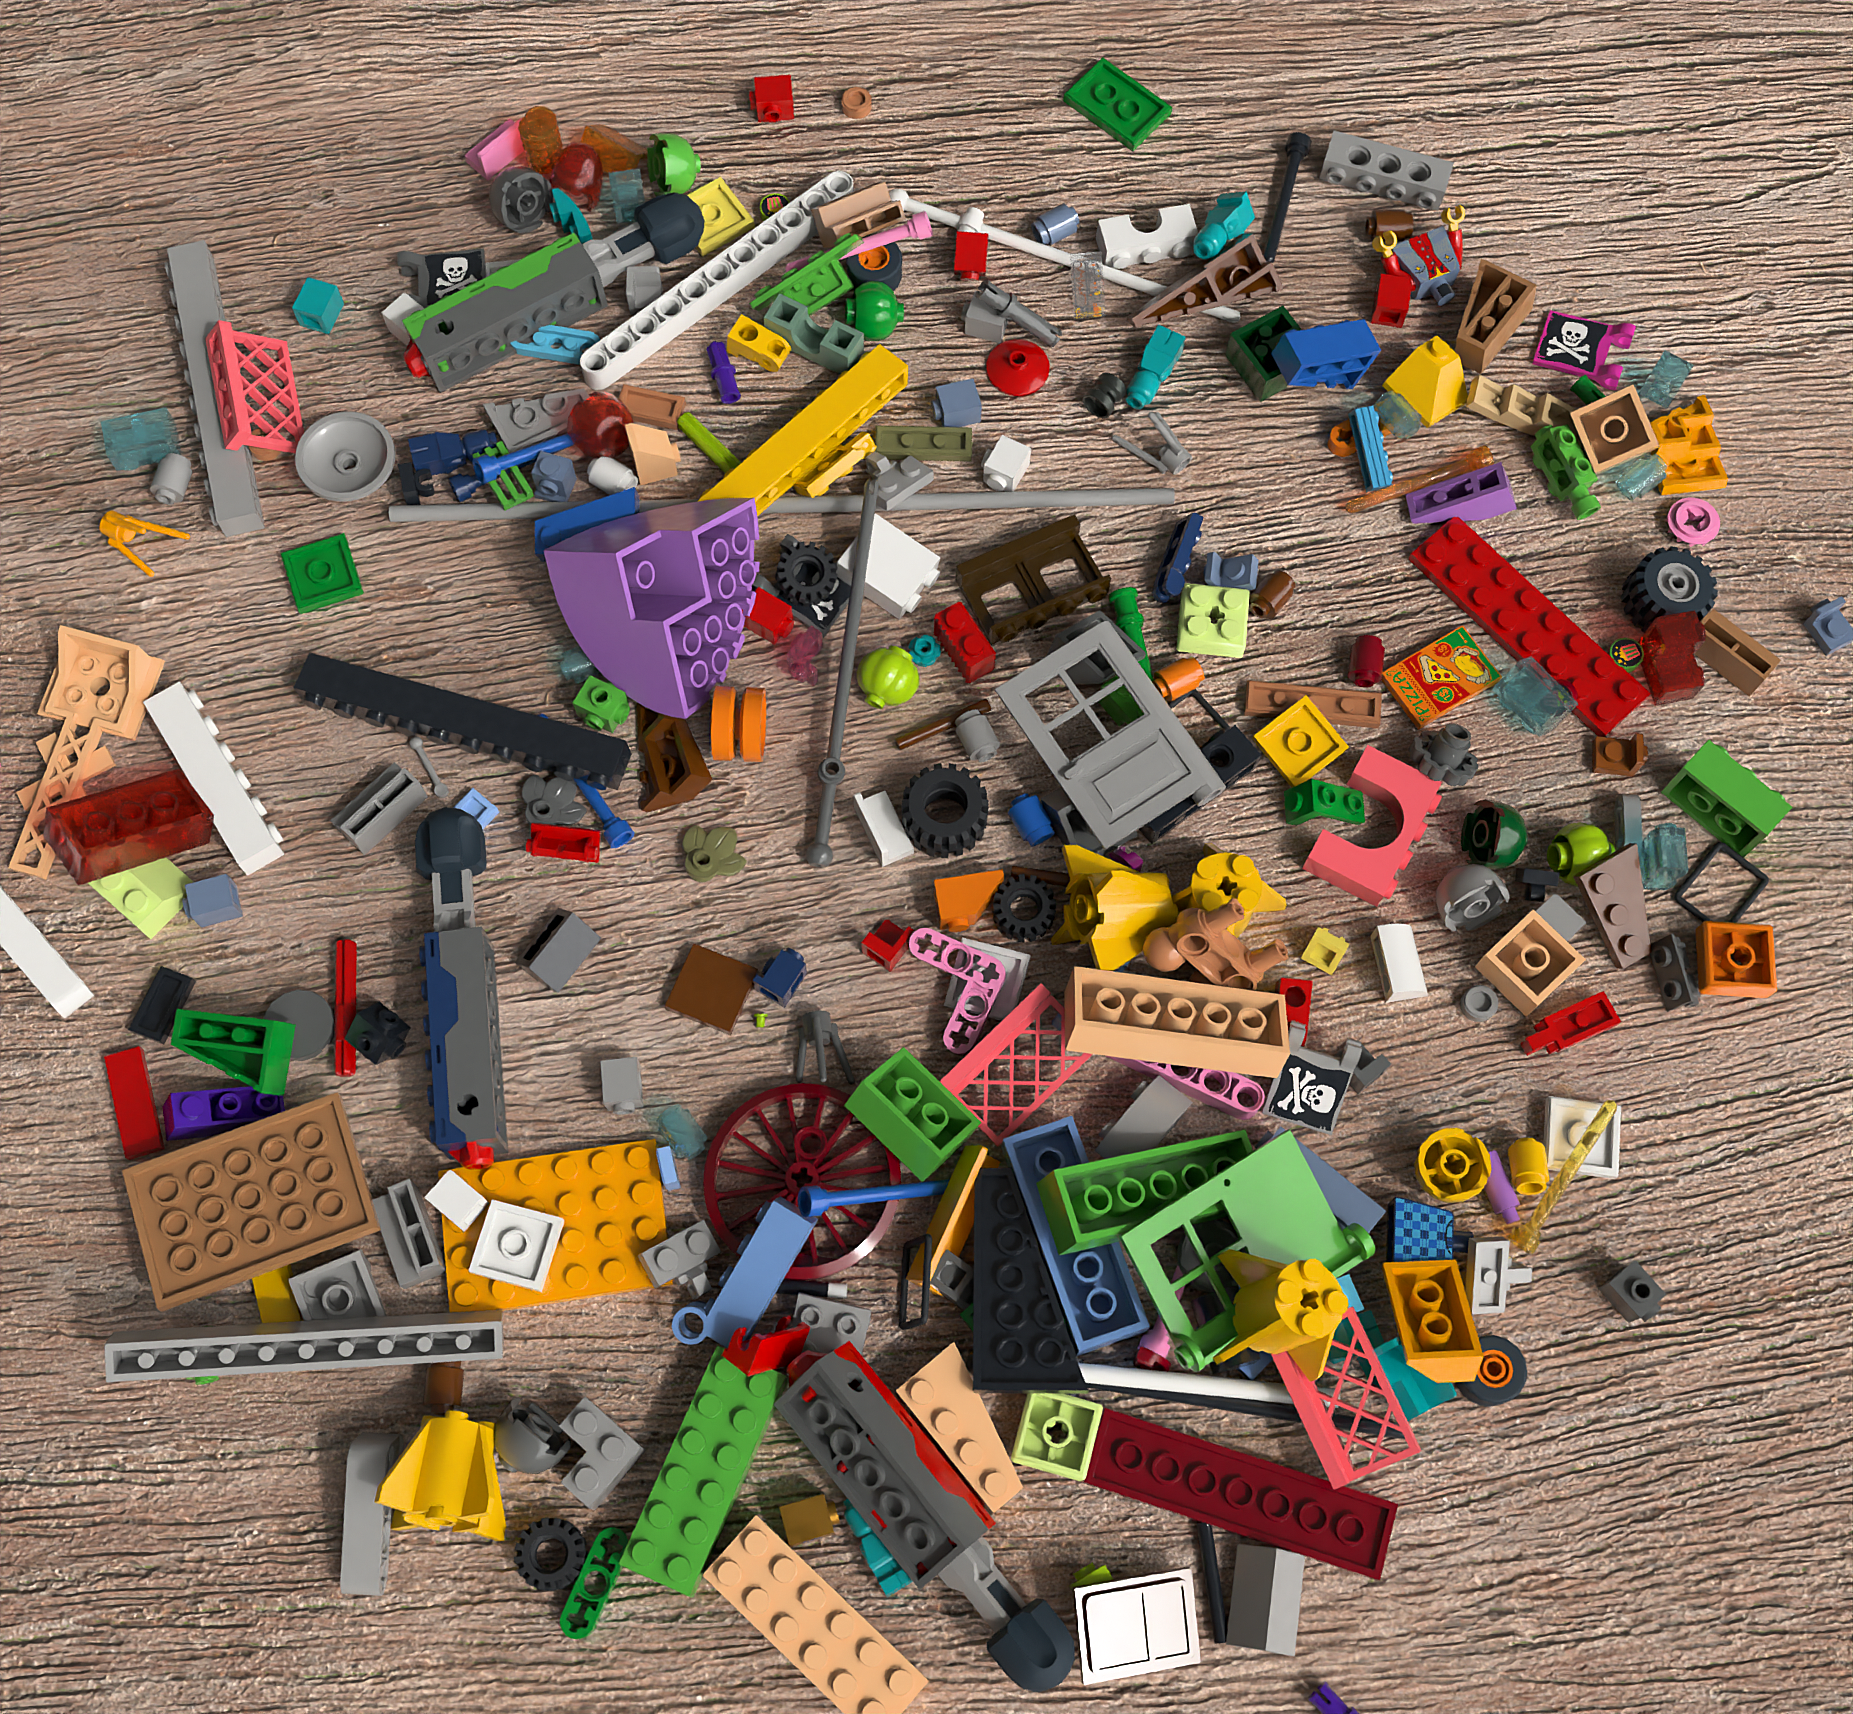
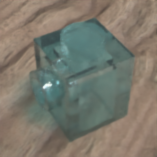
M640 169L609 173L617 223L635 222V208L645 203Z
M1665 350L1639 394L1667 409L1694 365Z

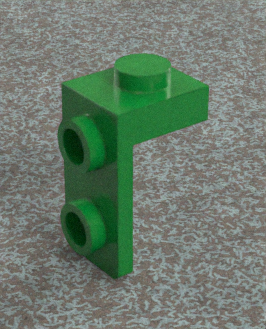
M1310 779L1284 791L1286 824L1297 826L1318 816L1355 825L1365 823L1364 799L1361 791L1315 779Z

